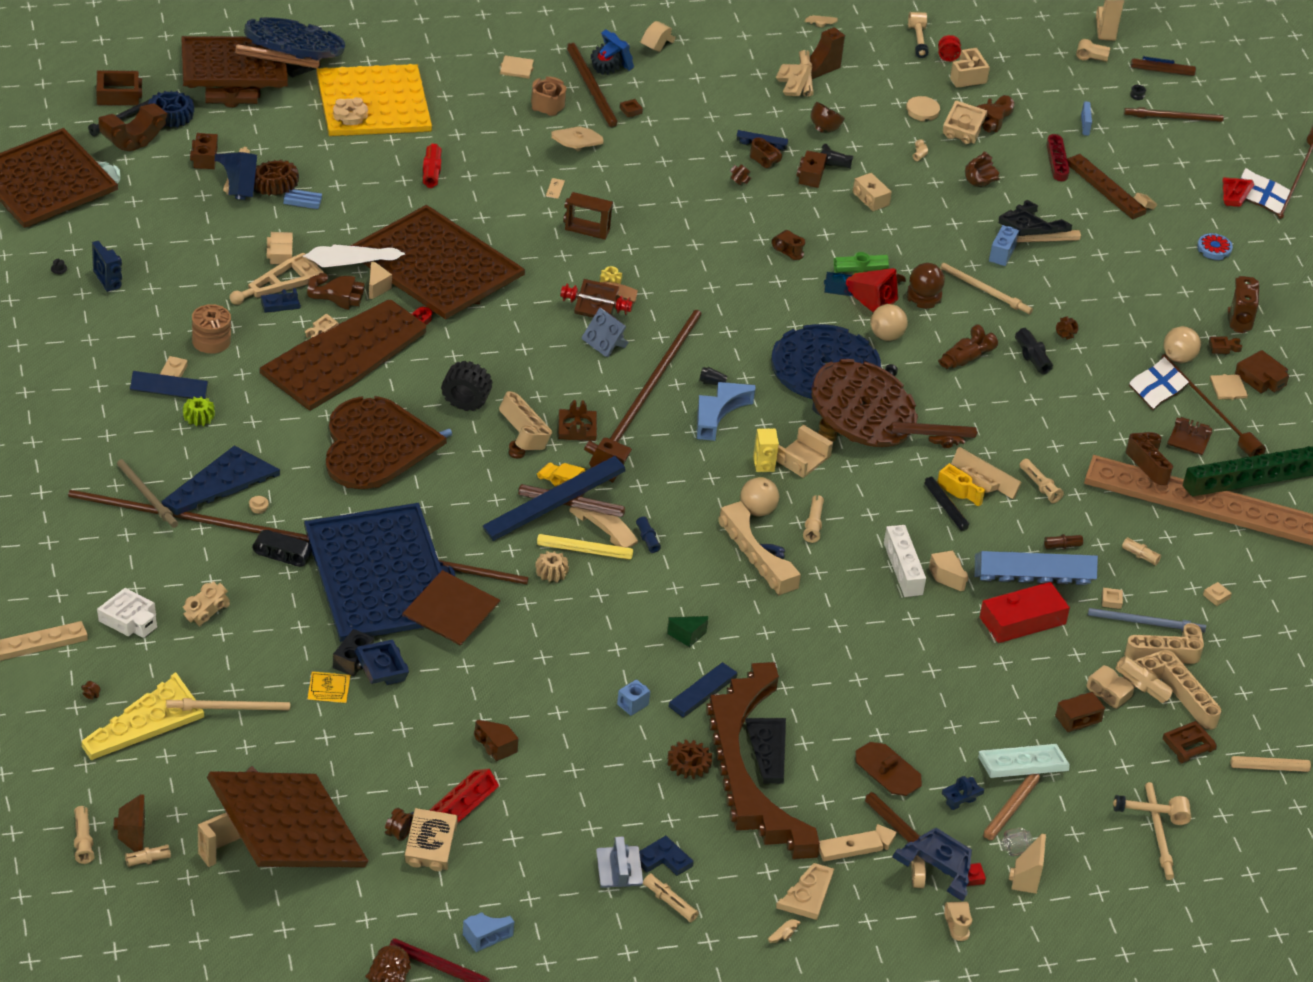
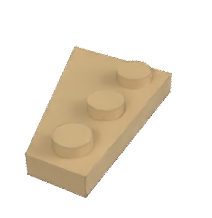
M813 863L800 877L799 882L788 890L787 895L783 899L781 898L777 902L776 908L817 920L834 873V868Z

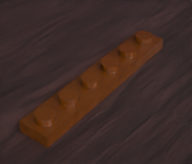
M1077 154L1067 158L1070 168L1132 220L1146 214L1147 209L1083 155Z

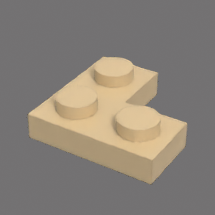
M781 65L776 79L779 82H787L783 90L786 96H800L812 70L809 65Z

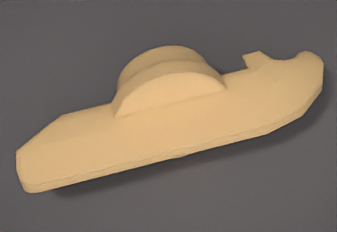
M813 15L807 17L805 22H810V24L814 22L817 27H824L825 24L836 23L837 18Z
M787 921L768 938V941L770 943H777L781 939L787 941L794 933L793 930H796L797 925H800V921Z

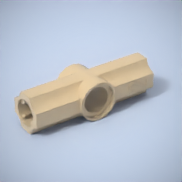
M1126 655L1117 662L1115 669L1131 680V683L1144 693H1149L1161 703L1168 701L1171 697L1173 689L1158 679L1145 666H1140Z

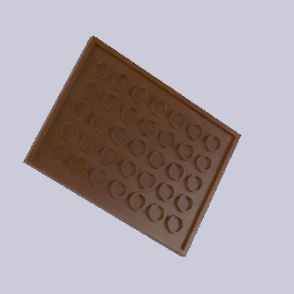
M428 205L350 245L374 249L395 248L405 253L395 260L380 259L362 263L371 269V262H376L392 274V284L445 320L525 275L523 267Z

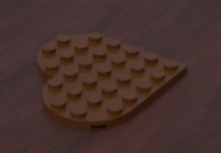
M363 396L356 397L340 404L330 415L329 431L335 442L326 453V469L329 476L335 482L346 488H379L447 444V439L389 399L374 396V399H363Z

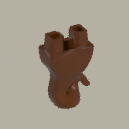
M1003 95L994 104H992V99L989 98L987 104L976 106L987 110V115L982 124L984 131L988 133L994 131L997 133L1000 130L1003 118L1010 115L1014 110V100L1010 96Z
M319 273V275L310 277L307 289L308 297L330 300L337 306L349 310L350 305L360 307L365 283L355 282L356 277L341 276L320 287L318 286L328 280V275Z

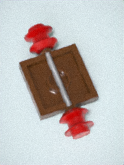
M588 279L583 280L580 292L576 285L570 288L567 283L566 286H562L560 293L563 301L569 298L571 303H573L576 298L578 299L574 310L575 314L594 318L599 308L604 309L610 315H612L614 307L617 313L622 310L625 312V315L631 312L633 308V302L630 297L627 300H623L621 295L617 299L619 286Z

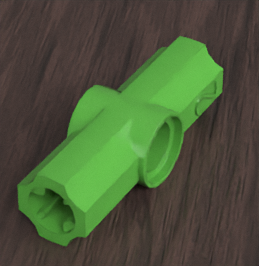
M857 252L851 257H835L833 261L835 273L853 272L855 274L888 269L889 259L887 255L869 256L865 252Z

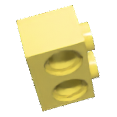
M757 429L753 454L756 472H775L779 445L776 429Z

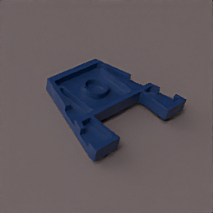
M934 828L920 836L918 840L909 842L904 848H899L894 852L892 857L909 867L917 855L925 862L940 869L944 874L953 877L954 880L947 889V892L961 901L965 899L972 850L938 828Z

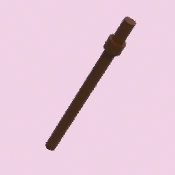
M1142 107L1137 109L1124 108V115H1137V117L1141 118L1150 116L1223 122L1224 119L1223 115L1146 110Z

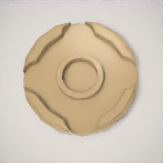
M917 96L907 102L906 110L909 116L916 120L925 121V119H929L931 121L938 117L940 105L932 98Z

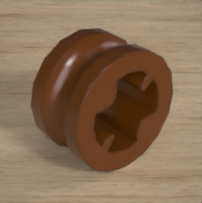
M516 440L509 444V455L516 459L524 457L526 451L519 448L515 444Z

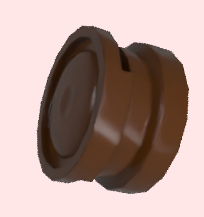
M395 808L391 813L392 817L388 818L385 829L387 831H385V834L390 837H396L398 841H403L410 833L414 815L404 813V810L401 808Z

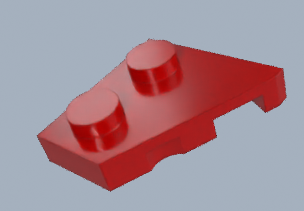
M1224 177L1223 200L1225 205L1241 207L1254 186L1253 180Z

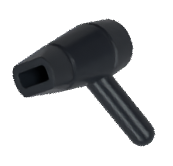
M827 144L822 145L823 150L821 153L827 154L825 165L843 166L851 169L852 155L833 151Z

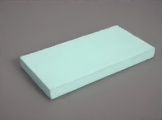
M1057 744L979 751V759L990 778L1069 771L1070 766Z

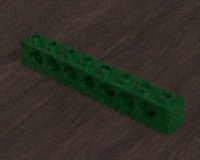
M1313 446L1188 467L1182 486L1193 497L1313 476Z

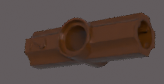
M238 86L206 88L205 102L224 103L225 106L231 108L239 104H258V89L239 88Z

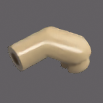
M922 139L915 142L917 151L913 154L915 161L921 160L928 154V148Z

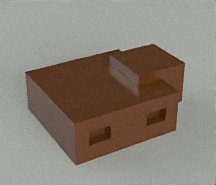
M1263 350L1238 362L1235 370V375H1239L1243 381L1260 394L1267 391V388L1275 393L1287 386L1289 379L1288 369Z

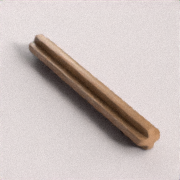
M239 44L235 48V54L311 68H318L320 60H313L310 57L299 59L295 55Z
M1029 774L984 830V838H987L989 841L995 838L1039 782V774Z

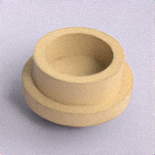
M263 496L252 497L249 501V507L257 514L264 513L269 506V501Z

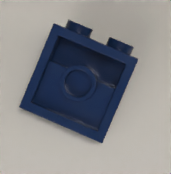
M99 240L92 242L93 272L107 292L120 289L122 285V269L120 267L122 266V260L120 256H117L113 249L107 251L106 247H103Z
M393 639L358 646L355 650L371 684L385 681L386 685L405 681L409 668L404 663L400 650L396 647Z

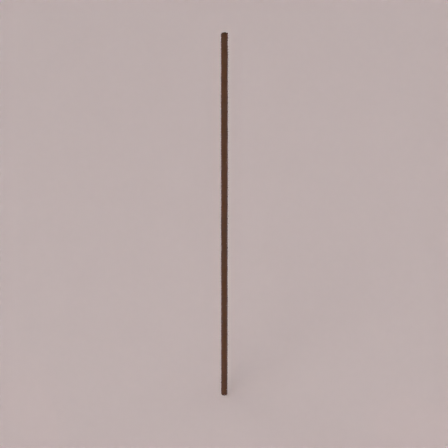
M69 490L68 497L154 514L159 513L153 505L76 490ZM184 512L179 515L173 514L175 518L259 534L262 530H270L309 543L306 534L191 512ZM439 560V562H443V566L448 568L450 566L457 572L525 585L528 584L529 577Z

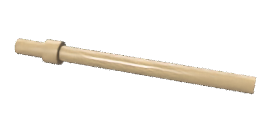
M942 263L940 269L1010 304V307L1015 310L1019 309L1029 315L1032 313L1033 308L1023 304L1018 298H1012L948 264Z
M183 698L182 700H166V708H182L183 711H191L192 709L290 710V702L202 701Z
M1150 782L1146 783L1145 789L1148 802L1157 804L1153 784ZM1151 812L1161 854L1160 864L1164 868L1166 879L1172 880L1174 878L1173 860L1168 852L1160 813Z

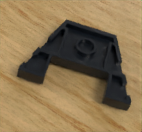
M1029 200L1024 201L1022 206L1020 204L1017 205L1016 210H1009L1002 214L998 220V223L1019 230L1018 236L1070 232L1072 230V224L1063 219L1048 223L1033 215L1032 213L1038 211V205Z

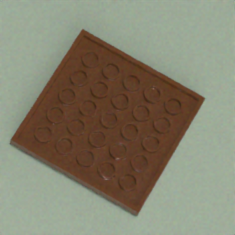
M181 36L183 86L189 88L204 86L206 88H213L214 86H222L223 88H230L232 86H239L240 88H248L249 86H256L258 88L288 87L286 63L235 54L237 44L272 50L262 45L253 44L252 40L246 36Z
M65 128L0 153V202L24 228L118 190V184Z
M209 772L207 776L209 783L258 867H366L368 859L317 774Z

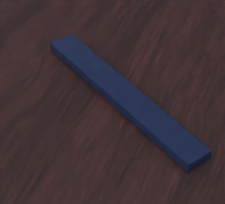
M613 456L482 525L483 530L494 541L625 472V466L616 456Z

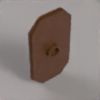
M869 742L855 751L856 764L891 794L907 796L922 787L921 774L886 744Z

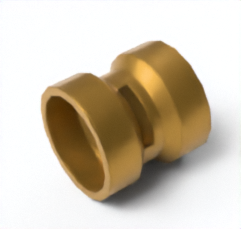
M822 418L819 423L820 429L818 434L834 442L837 432Z

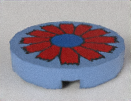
M1212 233L1201 236L1197 244L1198 251H1201L1203 256L1212 260H1222L1226 256L1228 258L1233 249L1232 243L1228 238Z

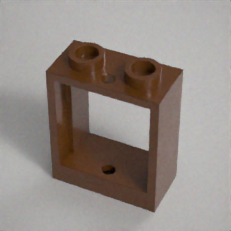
M97 70V105L139 104V99H142V78H139V71ZM104 86H134V89H104Z
M572 192L570 198H566L564 208L567 209L563 218L565 230L606 240L611 229L613 201ZM575 206L601 212L600 223L576 218Z

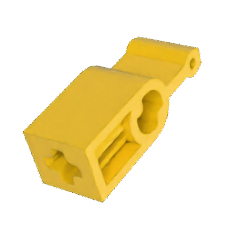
M550 462L537 473L539 479L550 480L556 487L585 472V468L567 463L557 466Z
M950 463L939 471L937 483L942 489L959 499L967 498L974 502L976 506L982 505L985 490L973 484L972 478Z

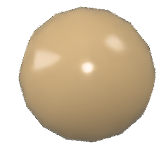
M885 304L873 312L870 326L874 335L879 339L893 341L905 333L908 320L905 312L900 307L894 304Z
M1181 326L1173 328L1165 336L1163 347L1169 359L1182 364L1192 361L1199 354L1201 340L1192 328Z
M764 477L753 478L742 487L740 501L753 516L769 515L778 505L779 491L771 480Z

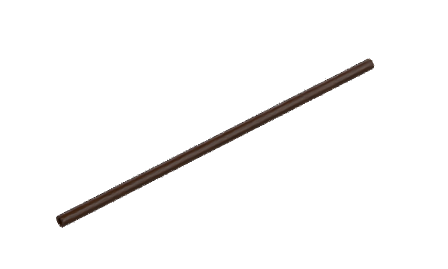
M699 310L692 312L609 439L619 442L702 314Z

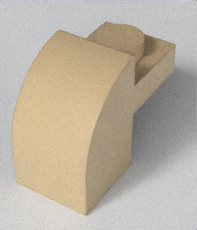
M656 21L648 27L640 43L661 52L666 40L673 43L676 37L671 35V27Z

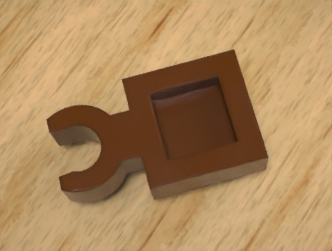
M1223 336L1209 337L1208 342L1212 354H1230V350L1233 352H1241L1242 345H1239V338L1228 340V337Z

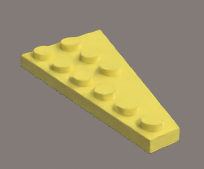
M175 672L171 675L170 680L157 685V689L152 693H146L127 707L122 715L112 718L107 726L97 729L83 739L82 748L90 760L202 719L204 718L203 709L183 711L182 708H166V700H182L183 698L195 700Z

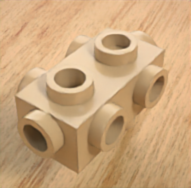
M213 581L212 583L204 584L201 587L200 593L195 597L187 598L183 606L186 612L183 615L190 623L194 621L198 626H201L223 607H229L230 600L226 596L228 591L221 583L217 585Z

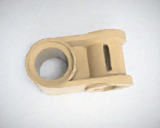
M946 902L944 908L945 919L948 922L952 938L957 941H966L970 936L969 926L972 924L968 902Z

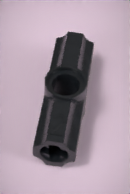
M1021 328L1015 334V339L1022 348L1024 359L1026 361L1030 360L1042 375L1048 374L1052 370L1053 364L1046 355L1044 344L1041 341L1037 342L1030 330Z

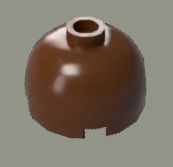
M817 101L810 115L811 121L816 125L815 129L822 133L824 131H836L845 119L834 110L827 108V106Z

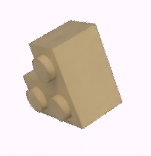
M977 48L961 50L960 61L952 63L950 79L956 88L987 83L990 67Z

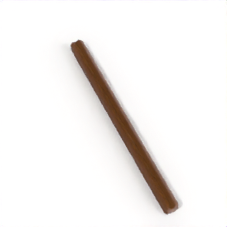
M574 42L568 43L567 50L610 127H616L618 120Z

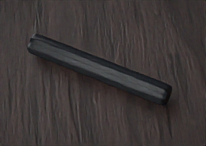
M927 477L924 482L926 487L961 531L967 530L969 522L934 477Z

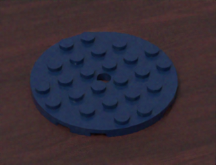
M261 17L259 21H256V19L248 20L244 27V34L252 40L253 44L295 55L299 59L310 57L313 60L319 61L321 58H333L342 55L345 49L344 40L335 33L323 31L321 27L308 24L307 27L296 20Z
M811 324L805 325L803 329L796 331L792 329L783 334V338L776 341L772 350L771 366L774 374L784 386L801 396L812 399V383L818 371L825 365L823 362L829 363L832 361L835 363L839 362L840 359H854V362L863 364L865 361L881 367V359L877 350L873 349L869 345L870 342L861 335L851 334L849 329L839 326Z

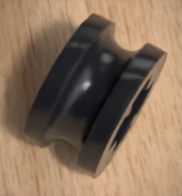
M1133 85L1130 96L1135 100H1142L1145 98L1146 88L1142 85Z

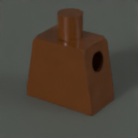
M606 437L602 439L599 445L589 440L584 448L586 452L593 455L589 462L591 467L613 456H616L624 465L632 450L630 447ZM617 476L610 479L609 481L614 483Z

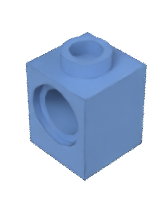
M636 679L619 690L617 705L632 716L649 705L650 690Z

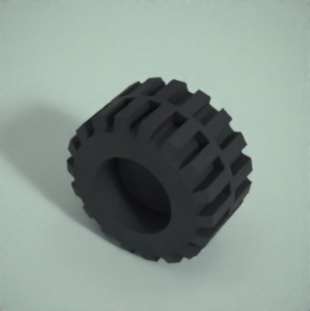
M466 361L456 362L448 370L441 385L442 395L446 396L445 400L460 410L476 411V409H480L485 404L493 384L490 374L486 373L487 370L481 368L479 364H473L471 361L469 363Z

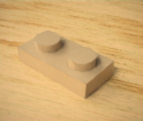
M169 356L160 374L182 377L187 368V360Z

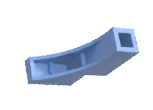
M718 382L716 397L699 395L697 439L715 441L717 426L726 414L741 406L753 404L755 385Z

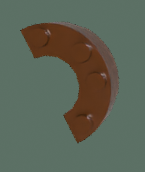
M152 103L141 106L137 116L128 124H125L114 114L101 116L98 121L101 134L119 149L133 151L146 147L156 137L166 123L167 113L158 105Z

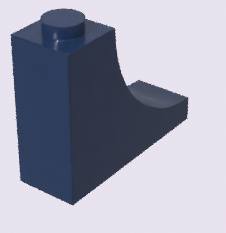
M245 152L215 154V161L220 162L227 172L229 182L228 195L235 196L236 200H246L247 197H253L257 155Z

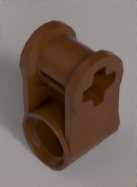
M754 138L752 140L750 157L764 168H770L773 163H778L782 160L781 152L765 139Z
M784 230L772 238L771 242L775 250L794 260H800L804 257V238L795 235L789 230Z

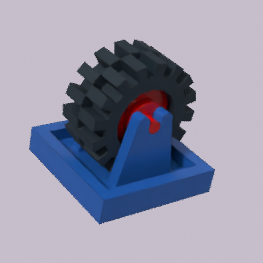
M605 29L601 33L604 44H601L600 48L597 46L596 50L593 49V54H591L594 70L597 73L601 72V75H604L605 72L607 75H610L611 71L615 73V69L618 71L620 69L619 66H624L630 71L634 67L633 57L629 51L630 46L626 41H621L614 32L611 33Z

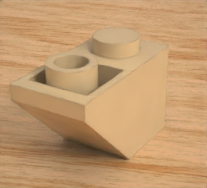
M953 550L931 554L929 570L935 581L956 590L965 591L968 574L963 570L960 559L956 557Z

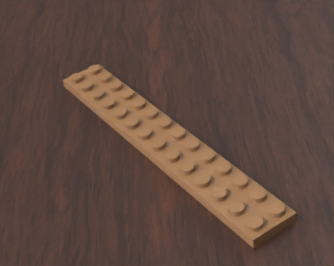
M1096 455L1092 457L1084 484L1313 546V514L1229 491L1192 497L1182 486L1184 479L1171 476L1168 485H1158L1140 467Z

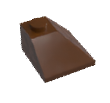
M142 794L120 807L118 817H114V830H118V839L134 852L142 851L144 846L145 795Z

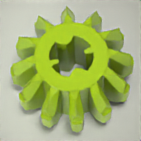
M202 396L200 398L193 397V399H187L183 406L184 421H188L189 425L195 424L196 427L198 425L204 427L205 423L211 424V420L214 419V404L209 401V398L203 399Z

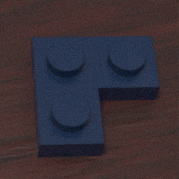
M667 836L639 851L641 868L647 873L661 864H665L676 876L693 867L694 861Z

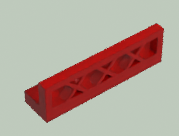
M490 769L474 770L429 811L457 815L458 823L497 789L499 784Z

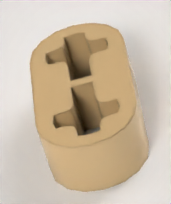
M916 855L911 862L913 888H924L925 861Z

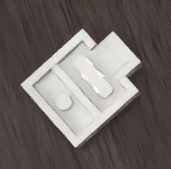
M126 588L97 609L99 622L128 637L134 633L144 638L157 628L155 603Z

